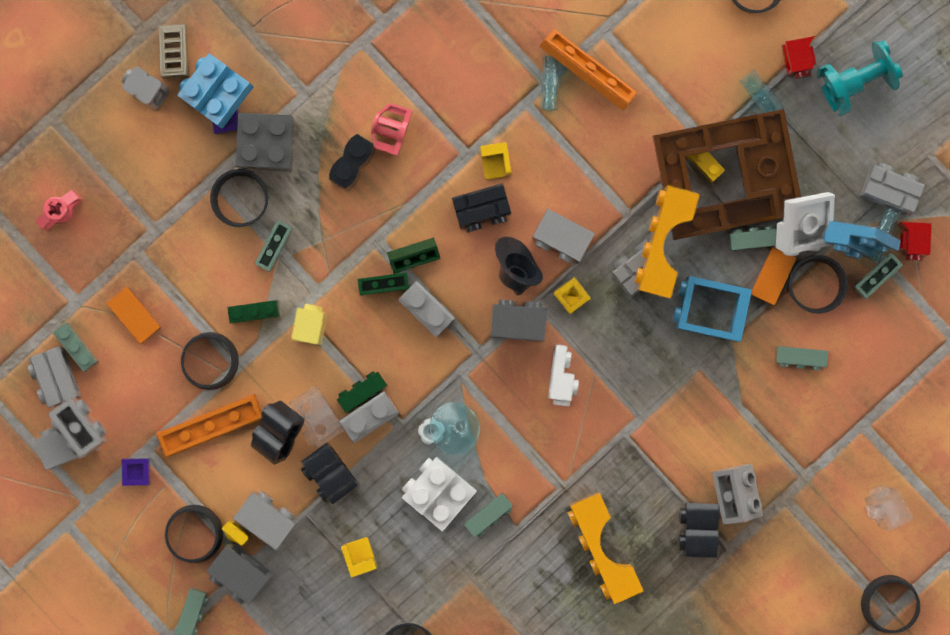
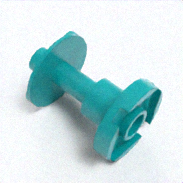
M885 40L872 43V53L875 62L859 70L851 67L837 73L830 64L817 69L818 79L823 77L824 85L821 86L822 92L834 112L839 110V117L851 112L850 97L864 91L865 84L881 76L894 91L899 89V79L903 77V72L898 63L893 64L889 56L891 54L890 48Z

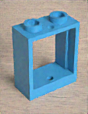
M688 276L686 282L681 281L678 296L682 297L681 306L676 307L674 311L673 322L677 323L676 329L741 342L752 290ZM694 285L737 294L729 332L686 323Z

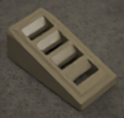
M186 25L159 26L161 77L163 79L190 77ZM180 32V37L166 38V33ZM180 43V47L167 48L166 44ZM181 53V57L167 58V54ZM181 63V67L168 68V64Z

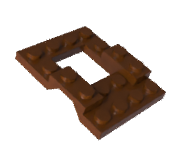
M784 109L652 136L663 191L665 186H672L692 192L685 156L733 146L736 147L745 198L696 208L692 221L681 222L671 229L673 240L784 218L785 200L801 197Z

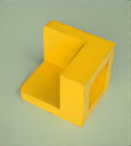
M507 142L480 146L486 180L511 176Z
M367 537L341 546L351 578L377 569L378 565Z

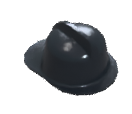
M505 236L499 238L495 243V252L501 264L499 270L501 282L513 290L517 296L523 294L530 286L540 284L543 280V274L526 245L513 237Z

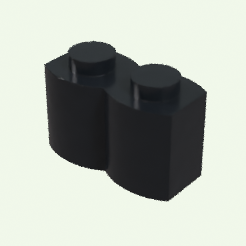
M359 134L350 138L344 148L343 157L339 158L331 167L329 180L346 192L352 189L359 180L361 169L369 164L374 155V144Z
M280 400L268 404L263 409L260 425L254 429L251 447L273 465L287 459L294 446L295 439L304 424V418Z
M329 442L301 461L304 466L301 468V471L309 481L315 480L320 487L316 491L325 503L330 501L331 504H334L360 485Z
M685 502L684 508H680L679 523L684 524V535L679 534V551H683V556L717 558L719 504Z

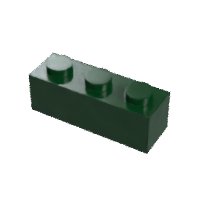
M434 237L387 252L393 274L441 259Z
M407 272L357 279L360 296L409 289Z
M278 300L227 307L230 324L280 317Z
M372 371L366 375L367 379L361 382L359 380L352 385L353 389L350 391L344 390L338 394L339 398L336 400L345 413L387 386L379 372L375 373Z

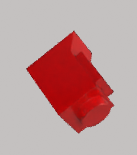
M815 36L786 41L782 45L788 76L795 75L796 79L812 76L811 71L816 65L813 46L810 47V43Z
M897 223L903 231L900 233L899 251H902V255L906 256V260L922 261V256L931 255L932 223Z

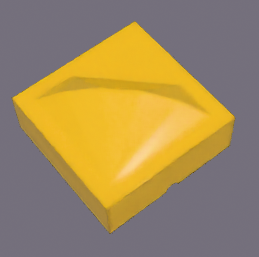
M575 276L554 292V296L569 314L591 299Z
M229 520L222 528L228 540L241 546L251 537L234 520Z

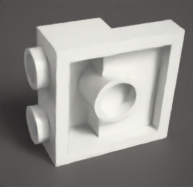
M826 192L785 200L784 222L777 223L776 248L783 251L785 255L796 256L799 255V252L807 250L819 251L821 247L831 246L824 242V233L828 228L829 221H833L835 195Z
M554 345L548 398L553 399V404L570 406L572 396H577L579 380H574L575 374L564 373V368L570 367L571 352H567V346Z
M438 457L434 460L428 458L419 468L422 472L416 481L411 478L402 488V491L405 492L402 498L443 532L477 490Z

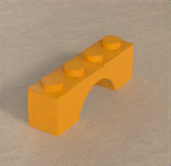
M665 186L664 191H659L656 205L660 206L657 217L652 216L649 225V231L652 232L650 243L645 242L641 257L645 258L643 268L637 269L634 283L638 284L637 290L671 299L678 272L666 261L663 250L664 240L668 232L675 225L693 220L700 194L672 186Z
M596 492L570 504L572 511L567 513L573 526L579 525L583 535L579 536V540L584 551L590 549L594 559L589 562L595 576L599 574L602 576L604 584L600 585L606 600L611 598L613 603L617 604L643 592L631 564H618L611 561L604 555L601 549V531L611 518L601 494Z

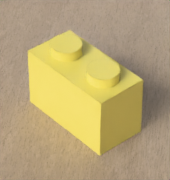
M305 304L304 309L297 308L292 340L322 345L328 316L327 313L322 312L323 307Z

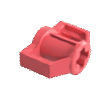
M389 103L376 114L371 128L375 149L395 156L399 155L413 110ZM385 111H389L405 118L402 123L381 115ZM381 124V125H384V126H387V127H390V128H393V129H396V130H399V131H394V130H391V129H388V128H385V127H382V126H379V125ZM375 133L397 140L396 145L392 146L377 141Z
M73 190L60 198L52 197L44 203L43 213L35 222L41 229L46 231L57 222L66 223L73 216V208L82 202L83 199Z

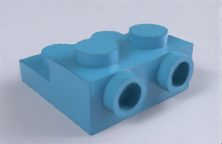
M209 53L206 58L202 57L197 61L195 65L196 71L191 78H186L181 82L179 86L180 92L177 96L223 129L254 86Z
M829 221L828 228L824 233V242L833 245L834 251L846 253V257L861 260L862 256L872 257L874 251L880 253H887L888 249L898 251L901 240L878 228Z

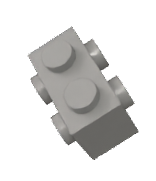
M69 398L48 414L52 419L50 422L53 428L59 434L62 433L68 442L66 444L75 456L78 455L80 458L86 457L108 441L104 436L107 432L99 421L94 422L89 416L91 410L84 400L80 399L78 401L77 398Z
M752 464L731 466L712 472L723 524L746 522L763 516L762 504L759 499L756 476Z

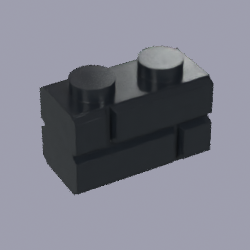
M503 183L452 197L460 230L466 228L467 233L482 229L481 224L491 221L492 226L508 221L507 217L512 214Z

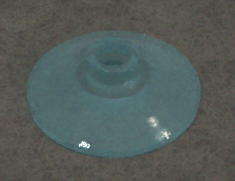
M449 402L441 405L433 413L430 421V434L440 450L448 454L459 455L468 452L475 446L480 435V424L477 415L469 406L460 402ZM457 422L461 424V432L456 430Z

